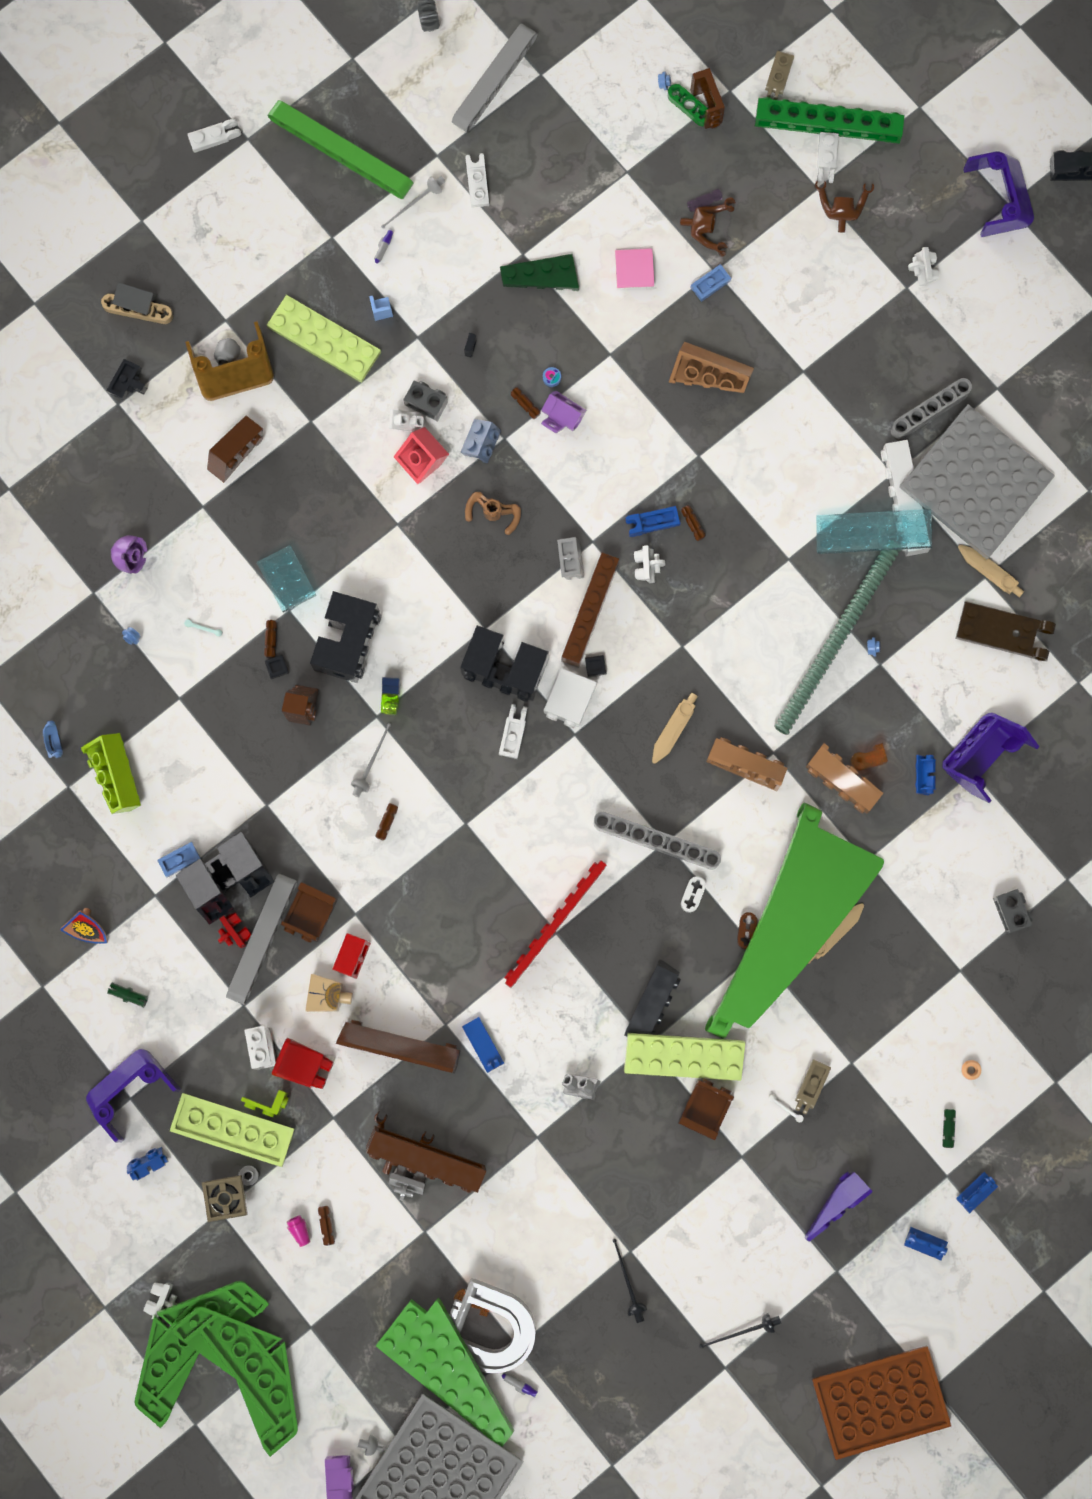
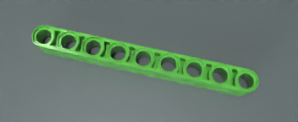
M277 100L267 115L278 126L399 199H404L414 184L404 174L281 100Z

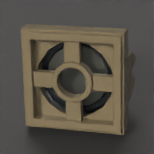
M242 1175L202 1182L207 1222L248 1215Z

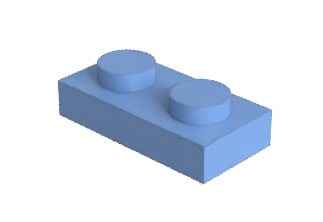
M720 264L691 284L690 288L702 302L731 282L732 278Z
M190 842L157 861L165 877L168 878L201 858L194 844Z

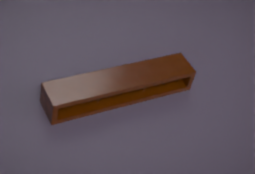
M601 552L562 654L561 662L580 667L618 568L619 558Z
M374 1126L366 1145V1153L373 1159L379 1160L382 1158L387 1160V1163L390 1165L404 1166L406 1170L412 1173H417V1171L424 1173L425 1177L432 1180L438 1178L443 1180L444 1184L460 1186L463 1191L472 1193V1191L478 1193L486 1174V1168L483 1164Z

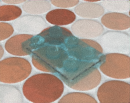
M290 545L257 562L283 613L317 596Z

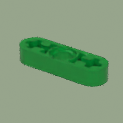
M671 85L667 95L669 101L697 125L703 127L705 118L700 119V115L706 114L708 108L681 85ZM679 91V96H673V92ZM691 101L695 106L692 109H687L684 104Z

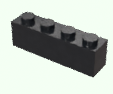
M1059 150L1053 152L1050 158V181H1092V152H1085L1083 150L1075 152Z
M659 959L656 969L625 1031L624 1036L626 1037L628 1033L655 1035L656 1031L653 1028L656 1023H661L664 1016L661 1013L664 1006H669L673 997L670 993L673 988L677 989L681 981L678 978L680 972L663 960Z

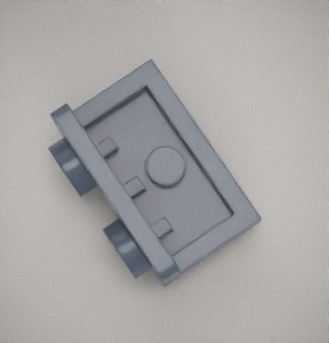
M474 419L461 453L464 456L479 458L483 463H488L501 430L492 422Z

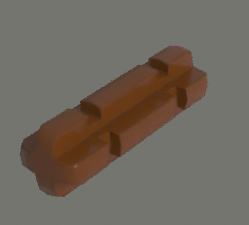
M518 387L511 391V396L515 400L517 399L518 404L526 412H529L532 419H536L541 414L540 410L534 407L531 400L525 394H522Z
M691 506L683 507L681 512L686 517L685 520L691 531L694 532L695 539L697 541L704 539L706 534L701 529V525L695 514H693Z
M275 620L266 621L265 657L275 656V629L277 628Z
M391 803L388 804L387 812L384 813L379 825L380 829L377 830L375 835L377 839L383 841L386 839L387 831H389L398 806Z
M329 1206L319 1207L318 1214L321 1216V1219H319L321 1233L324 1235L322 1238L324 1246L335 1244V1238L332 1236L334 1232L332 1220L329 1217L330 1208Z

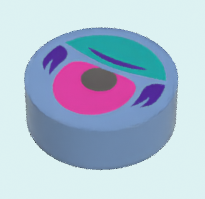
M554 367L547 368L543 372L544 384L548 387L559 385L561 382L560 371Z

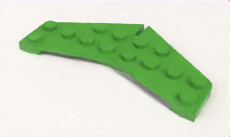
M236 1281L157 1311V1314L170 1326L168 1327L154 1315L134 1403L136 1408L160 1428L167 1422L189 1373L200 1354L177 1338L171 1330L174 1325L191 1311L202 1306L244 1323L263 1312L269 1305V1302L246 1282Z
M202 1306L195 1308L171 1328L177 1338L236 1379L261 1445L269 1457L296 1435L298 1426L285 1342L283 1341L273 1351L268 1353V1350L282 1338Z

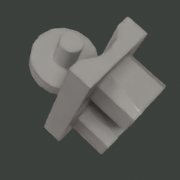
M566 1074L562 1082L564 1086L563 1093L565 1095L594 1100L596 1089L601 1081L594 1078Z
M398 1165L394 1173L390 1175L389 1184L395 1186L394 1192L401 1194L399 1200L404 1201L405 1196L413 1198L414 1192L423 1195L425 1188L424 1173L417 1171V1173H414L413 1179L405 1177L407 1173L406 1167Z

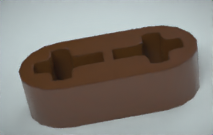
M751 912L744 913L739 920L737 944L742 949H747L749 945L748 943L745 946L744 942L741 941V938L745 937V932H749L748 939L751 940L757 927V917ZM747 916L754 920V923L750 924L749 930L746 929V923L743 922V919H746Z

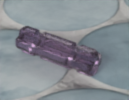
M719 189L712 191V194L709 192L696 198L695 201L694 199L688 201L687 207L690 212H693L698 207L714 203V200L715 202L721 200L722 193Z

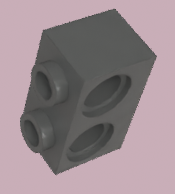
M415 380L403 399L405 406L437 422L448 403L447 396L443 391L438 389L435 391L429 388V385L425 382H417ZM417 392H421L423 396L421 398H415L414 394ZM434 400L440 402L438 406H431L430 403Z
M1018 889L993 898L1006 934L1032 926V915L1029 910H1026L1024 905L1026 903L1025 897ZM1008 897L1014 899V907L1007 905L1006 900ZM1015 915L1021 917V925H1016L1014 923Z

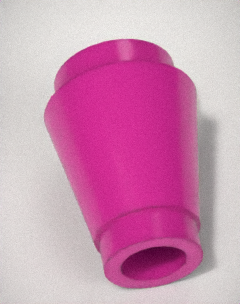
M301 1215L286 1222L288 1231L300 1247L311 1242L305 1219H302Z

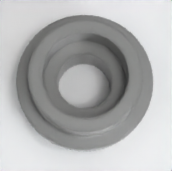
M245 1166L239 1172V1176L242 1175L243 1185L250 1186L258 1180V1171L253 1166ZM246 1172H250L252 1174L251 1179L248 1180L245 1178Z

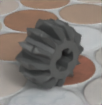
M423 0L418 2L417 8L422 30L424 32H431L439 29L440 23L435 1Z

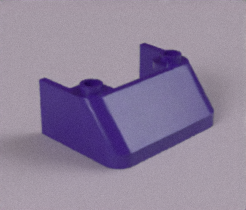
M999 151L968 157L963 169L964 173L985 168L1001 170L1009 203L1003 207L1001 212L1003 219L986 222L980 233L981 237L1029 227L1034 220V213L1020 162L1016 158Z
M988 713L979 720L942 763V768L970 794L990 803L992 800L984 791L986 782L981 778L987 769L1004 750L1016 752L1024 744L1038 749L1040 746L1026 727L995 713Z
M145 1049L136 1050L90 1090L86 1097L87 1104L95 1119L115 1143L124 1141V1138L110 1123L114 1118L115 1112L109 1101L137 1076L145 1083H154L161 1077L173 1092L181 1090L152 1054Z

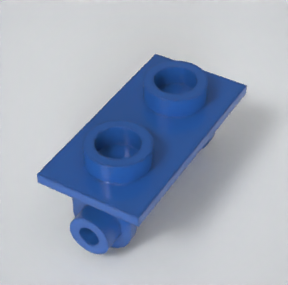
M916 755L915 786L916 793L934 794V790H936L935 776H930V773H935L936 759H934V755H926V757Z
M153 1148L140 1159L135 1158L128 1163L127 1174H130L133 1181H138L149 1175L150 1172L147 1168L149 1166L153 1172L166 1166V1163L169 1161L166 1155H163V1148Z
M983 1172L956 1200L970 1214L998 1186L992 1177Z
M910 1227L904 1246L938 1260H942L943 1255H946L948 1250L946 1248L947 1241L913 1227Z

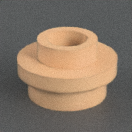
M974 1060L966 1061L961 1068L962 1075L968 1080L977 1079L981 1075L980 1064ZM970 1066L974 1068L973 1074L968 1072Z

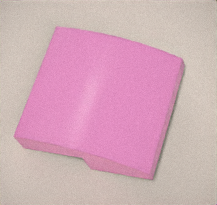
M652 249L615 250L617 288L654 286Z

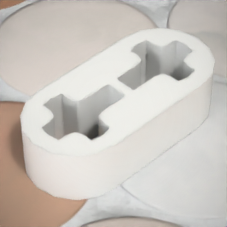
M693 877L686 887L681 900V908L685 912H694L699 906L706 886L705 881L701 877ZM699 881L702 889L698 888L696 894L692 893L694 886L691 883ZM691 896H694L693 904H695V907L686 908L687 904L684 901H688Z

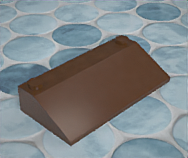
M352 1019L350 1023L345 1022L336 1041V1044L454 1074L461 1052L457 1050V1045L446 1043L445 1046L408 1038L362 1026L363 1022Z

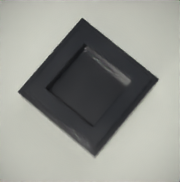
M469 333L464 349L465 356L470 358L473 356L477 342L476 335L473 333Z
M283 655L265 660L270 679L289 674Z
M604 655L585 658L588 678L607 674Z

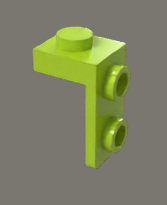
M278 1090L272 1108L246 1097H242L241 1101L245 1102V1107L253 1110L258 1107L263 1109V1114L273 1117L274 1114L280 1115L282 1108L285 1109L287 1107L289 1098L287 1097V1092Z

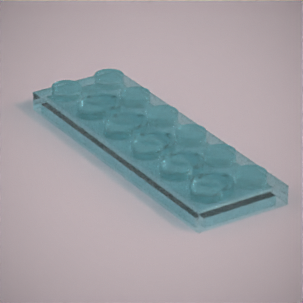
M931 509L816 515L817 554L932 548Z

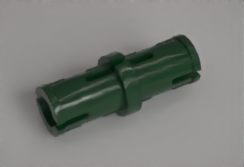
M113 982L110 984V987L115 990L108 988L107 994L121 998L123 1002L127 1003L129 1001L142 1008L146 1005L143 1001H148V996L137 993L130 987L125 988Z

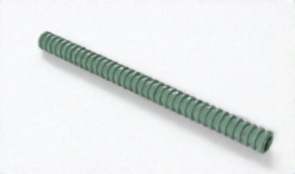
M887 540L886 545L883 547L884 550H881V555L877 557L878 560L874 561L875 565L871 566L872 570L868 571L869 575L865 576V579L862 581L863 584H860V589H857V594L853 596L854 599H851V604H848V609L844 610L845 614L841 615L842 619L838 620L839 624L835 625L836 629L832 630L833 634L829 635L830 639L826 640V644L823 645V649L820 650L817 659H814V664H811V669H808V674H805V679H802V684H799L796 694L792 695L793 699L789 700L790 704L786 705L787 709L783 710L784 714L780 715L781 719L778 718V724L775 723L774 727L780 733L789 735V729L792 730V724L795 725L796 723L795 719L798 720V715H801V710H804V705H807V700L811 698L810 695L814 694L813 690L817 689L816 685L820 684L819 680L823 679L822 675L826 674L825 670L829 669L828 665L832 664L831 660L836 658L835 655L839 653L838 650L842 648L841 645L845 643L844 640L848 638L847 635H850V630H853V625H856V620H859V615H862V610H865V605H868V601L872 599L871 596L875 594L874 591L878 589L877 586L881 584L880 581L884 579L883 576H886V571H889V566H892V561H895V556H898V552L901 551L902 548L898 543Z

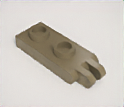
M780 51L776 52L765 88L768 91L767 97L770 98L772 92L775 93L773 100H777L779 94L783 95L794 55Z
M814 1059L812 1060L795 1098V1101L798 1102L795 1110L799 1111L802 1104L805 1105L803 1114H807L809 1108H814L831 1067Z

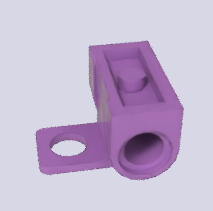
M554 391L549 395L542 408V412L548 415V418L543 420L541 424L554 433L560 432L565 427L574 431L587 410L558 391Z
M327 1456L325 1458L327 1499H352L354 1480L350 1456Z

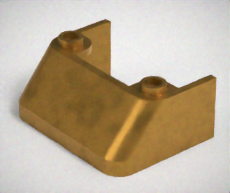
M258 321L254 322L259 339L248 344L247 358L212 368L211 362L207 357H195L190 342H185L201 394L206 400L214 401L272 383L274 373Z

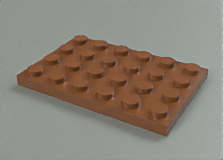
M928 1346L919 1347L812 1379L835 1460L951 1427Z

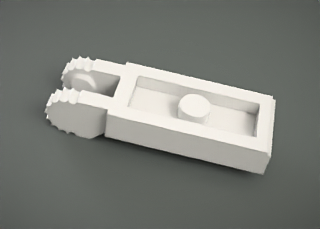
M235 118L226 120L223 123L221 122L188 133L193 152L196 153L239 137L241 135L240 129L225 132V130L237 126V120Z
M820 132L817 159L818 182H822L823 170L829 171V183H833L839 134Z
M516 704L511 705L499 750L500 756L518 759L528 707L523 706L521 718L518 720L513 718L516 712Z

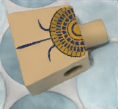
M311 974L305 1011H339L340 1003L351 1005L353 993L342 992V983Z

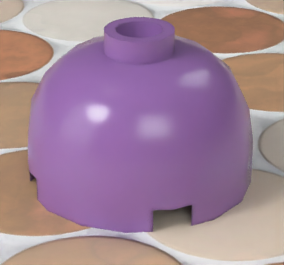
M129 535L119 538L111 549L113 564L122 572L138 573L146 562V558H143L144 551L147 552L146 542L143 538Z

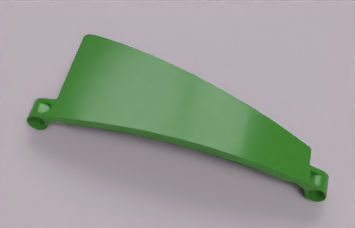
M805 802L798 810L796 830L759 923L719 1008L707 1021L705 1031L724 1039L734 1022L743 1027L750 1028L764 1014L825 944L883 868L884 860L881 857L818 828L822 810Z

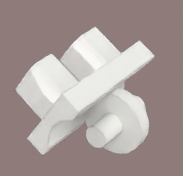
M923 247L920 252L914 254L915 257L912 258L913 263L908 265L909 271H914L915 276H918L919 286H925L928 282L936 281L940 277L939 270L931 268V265L936 263V253L929 252L928 247Z
M390 409L388 428L414 432L423 427L424 417L421 416V413Z
M643 546V550L634 552L635 562H643L644 568L635 569V578L655 583V573H660V567L665 566V560H660V554H654V549H650L649 546Z
M157 1282L153 1284L150 1293L160 1296L158 1303L148 1300L143 1310L152 1315L151 1319L154 1318V1315L160 1319L161 1317L157 1314V1311L163 1310L165 1306L168 1308L177 1304L175 1303L177 1296L171 1294L170 1300H168L173 1284Z

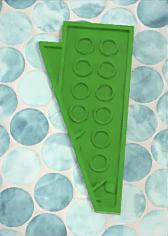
M437 1298L431 1308L426 1311L411 1299L377 1343L376 1347L485 1436L503 1447L513 1434L514 1429L442 1301Z

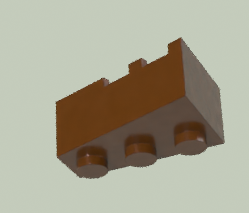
M246 415L209 450L207 470L224 483L253 448L262 442L263 428Z
M295 685V687H292V690L290 689L285 693L282 713L289 722L311 726L312 721H315L317 715L315 704L319 689Z

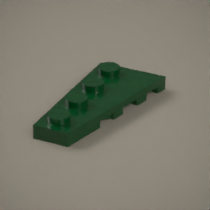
M573 254L500 266L503 287H537V289L556 288V290L572 289V291H579Z

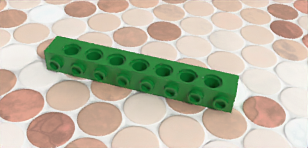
M763 97L758 98L754 126L820 134V132L839 134V137L900 144L905 115H900L897 112L883 113L879 110L866 111L861 108L849 109L843 106L832 107L825 104L815 105L804 101L798 103L787 99L772 100V98ZM771 111H777L779 114H772ZM795 113L797 116L792 117L789 114ZM808 115H813L815 118H814V119H810V118H808L807 116H808ZM830 117L833 121H828L826 118ZM848 119L851 123H846L844 120ZM862 122H868L870 125H864ZM880 124H886L888 127H882Z

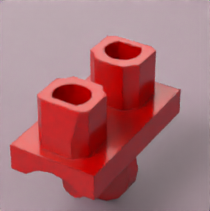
M235 912L227 917L222 916L219 920L228 932L226 933L223 928L219 929L218 932L221 937L218 939V942L220 944L226 942L230 947L234 944L230 939L232 937L239 947H245V943L252 934L247 927L239 932L235 930L234 927L242 922L238 914Z

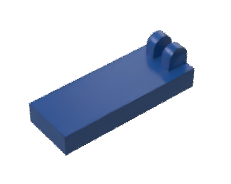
M479 1017L462 1026L487 1073L505 1064Z

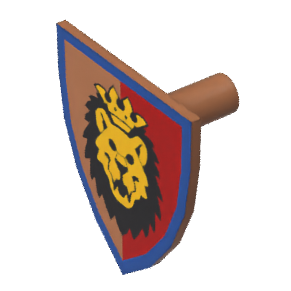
M85 908L83 911L80 910L60 928L67 935L84 942L108 943L106 933L101 925L90 917L91 910L89 908Z

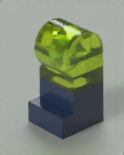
M382 677L381 714L397 715L401 684L399 678Z

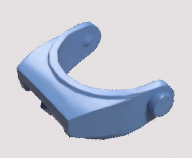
M48 721L43 729L47 754L49 758L54 756L55 758H60L63 752L57 727L54 721ZM49 736H50V739H51V744H52V748H53L54 752L52 751V749H51V747H50Z

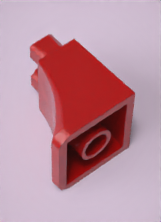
M286 1038L271 1075L310 1088L323 1089L327 1079L318 1076L320 1069L330 1072L334 1062L326 1058V1055L293 1039Z

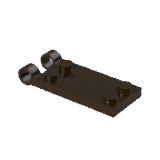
M965 601L955 639L1033 658L1038 661H1047L1050 651L1044 648H1035L1033 645L1037 631L1045 634H1054L1056 624L1051 621H1041ZM1013 631H1018L1020 633L1019 637L1013 636Z

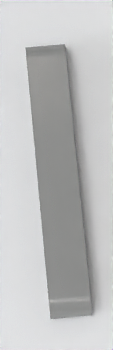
M522 23L517 27L452 118L454 125L467 133L473 128L537 38V32Z
M599 812L594 817V827L606 834L711 870L717 868L721 862V856L717 851L606 812ZM604 817L608 823L605 826H600L597 824V819ZM619 823L624 824L626 830L622 833L615 830V826ZM635 830H641L644 833V837L636 839L633 833ZM654 836L661 837L662 844L654 845L652 838ZM671 843H678L681 847L680 850L673 852L670 849ZM690 849H696L699 853V856L697 858H691L688 854V851ZM709 855L715 856L717 863L714 865L709 864L707 857Z
M282 874L277 875L229 986L226 998L243 1005L246 1004L293 895L297 880Z

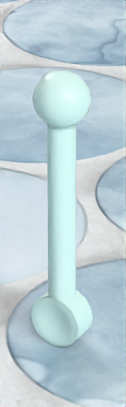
M189 619L184 622L188 628L192 626L214 633L218 637L222 635L220 629L214 630L192 623Z

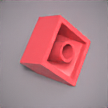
M424 427L409 435L394 455V458L413 480L419 484L441 466L449 453Z

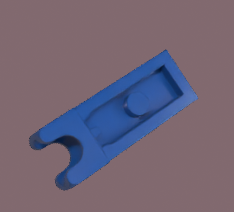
M676 506L642 514H633L625 518L627 524L636 525L635 528L629 530V537L680 526Z

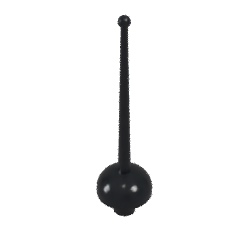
M613 1239L633 1304L628 1309V1316L634 1315L637 1323L643 1322L642 1312L646 1311L647 1307L642 1303L636 1302L616 1243L617 1240Z
M766 1313L762 1317V1324L703 1345L700 1344L699 1347L702 1349L705 1346L764 1328L768 1333H775L774 1326L782 1323L779 1316L770 1318L769 1313Z

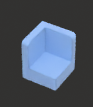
M369 296L375 321L393 317L388 297L374 300L373 296Z

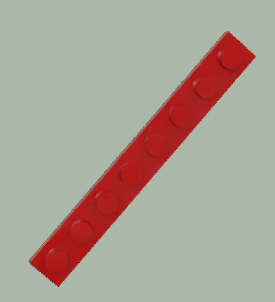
M600 860L598 864L596 862L593 863L588 870L590 872L589 876L586 879L583 877L576 885L579 889L575 894L571 892L564 901L567 904L563 909H557L552 916L555 918L551 924L547 923L540 931L542 936L539 940L535 938L528 947L531 949L528 954H522L516 963L519 964L515 970L511 969L504 977L506 979L505 984L509 988L514 986L607 867L604 862Z

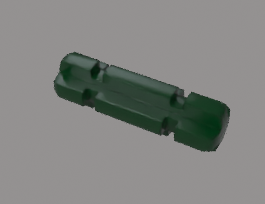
M945 1109L944 1117H946V1120H943V1136H945V1139L942 1140V1146L944 1148H954V1118H956V1111Z

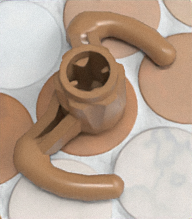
M474 492L468 499L465 508L466 521H472V508L474 503L478 502L483 508L485 518L489 521L499 520L502 515H514L511 524L505 529L506 535H510L518 526L521 518V508L518 505H504L493 498L486 499L481 492Z

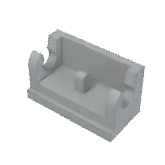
M576 537L557 540L561 576L567 580H571V577L584 578L580 541Z

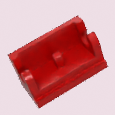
M347 933L332 970L357 979L371 943Z

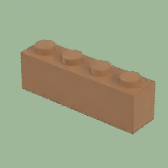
M684 342L677 356L669 383L680 382L684 383V385L692 386L694 384L701 385L704 388L715 387L720 388V390L744 393L754 368Z
M716 738L706 761L707 763L776 792L779 790L787 771L784 763L778 760L772 762L761 753L756 752V754L748 752L749 749L742 745L736 747L728 739Z
M824 743L806 766L809 769L808 772L815 778L820 777L824 781L823 784L832 790L834 788L838 791V795L843 800H850L855 804L854 808L867 814L883 795V792L865 777L860 779L857 770L852 766H845L842 758L837 753L828 752L829 747Z

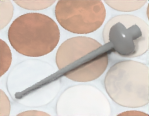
M440 176L436 180H434L433 177H430L427 181L428 189H426L422 194L415 198L405 208L398 212L388 222H386L384 225H381V228H385L387 224H389L391 221L397 218L400 214H402L404 211H406L408 208H410L412 205L418 202L429 192L435 194L441 193L442 189L440 188V186L443 183H445L443 177Z
M390 723L387 724V728L362 778L354 779L351 782V786L355 788L352 795L359 798L362 791L366 793L369 791V784L365 780L389 727H391Z
M372 1435L369 1436L368 1441L360 1439L358 1447L366 1449V1456L373 1455L376 1450L385 1452L387 1449L386 1447L379 1446L377 1439Z

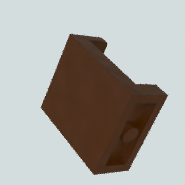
M708 68L693 73L690 88L691 94L693 96L703 94L709 108L706 110L704 127L705 129L716 128L722 124L725 106L711 70Z
M301 882L298 887L299 891L281 925L285 927L284 931L292 935L297 932L302 935L301 939L312 943L313 940L318 942L337 903V899Z
M703 1078L702 1081L697 1080L678 1124L712 1140H716L720 1126L734 1096L731 1095L732 1091L721 1087L719 1090L713 1087V1082Z

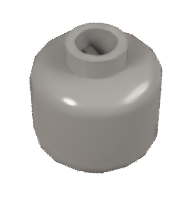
M231 338L220 340L214 352L215 360L219 365L237 361L241 352L240 346Z

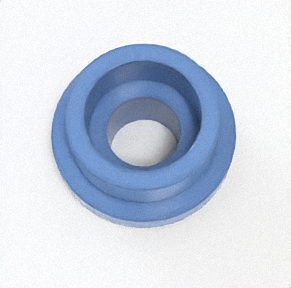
M666 71L658 74L659 88L668 90V86H671V77L667 75Z
M128 627L127 630L124 629L122 632L123 639L128 644H138L141 636L135 629Z
M875 637L872 640H867L868 655L877 656V652H880V641H876Z

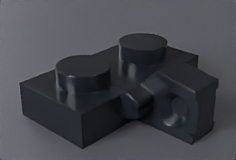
M123 359L106 390L107 393L121 400H125L129 392L133 394L134 390L144 395L148 388L145 387V384L140 383L141 379L137 377L142 368Z

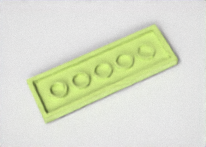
M288 295L285 296L267 324V328L361 383L381 354V350Z
M628 1033L624 1072L628 1074L741 1081L745 1041Z
M182 1093L170 1131L283 1167L295 1129Z

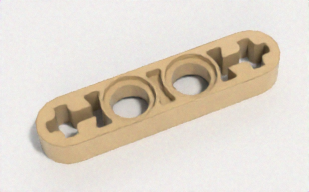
M107 294L101 300L104 310L109 313L161 324H168L173 319V313L166 305L152 302L150 314L143 315L133 310L125 311L123 307L119 306L118 308L114 304L108 307L107 302L109 303L114 299V294ZM155 309L158 313L163 314L164 311H166L168 316L166 315L164 318H162L160 314L155 313Z

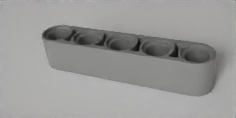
M961 378L899 417L891 428V435L895 439H903L968 397L972 389L971 382L966 378ZM958 387H964L966 392H961ZM947 396L951 401L946 402L942 397ZM927 406L934 407L936 411H929L927 409ZM912 416L919 417L920 421L915 422ZM896 426H902L905 431H898Z

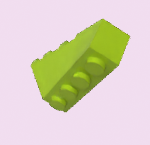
M120 733L101 735L81 747L83 754L87 753L89 760L87 763L89 767L94 768L96 772L95 780L97 784L102 785L104 789L102 795L111 814L130 812L141 806L140 797L136 790L134 777L131 773L129 760Z

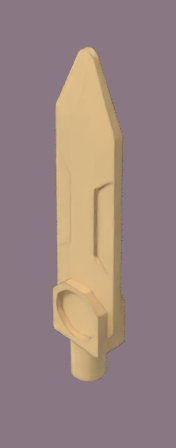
M958 546L965 561L1004 592H1007L1009 595L1013 592L1019 598L1024 593L1017 586L1019 582L989 558L985 559L971 547Z
M691 693L687 700L683 699L682 703H679L654 745L652 758L654 764L670 753L694 713V702L698 697L697 695Z
M862 903L852 908L809 963L814 958L818 960L820 957H823L858 922L864 908Z

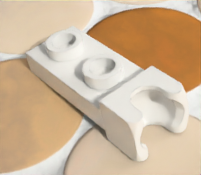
M481 153L479 155L477 163H473L470 155H466L471 208L489 206L484 154Z

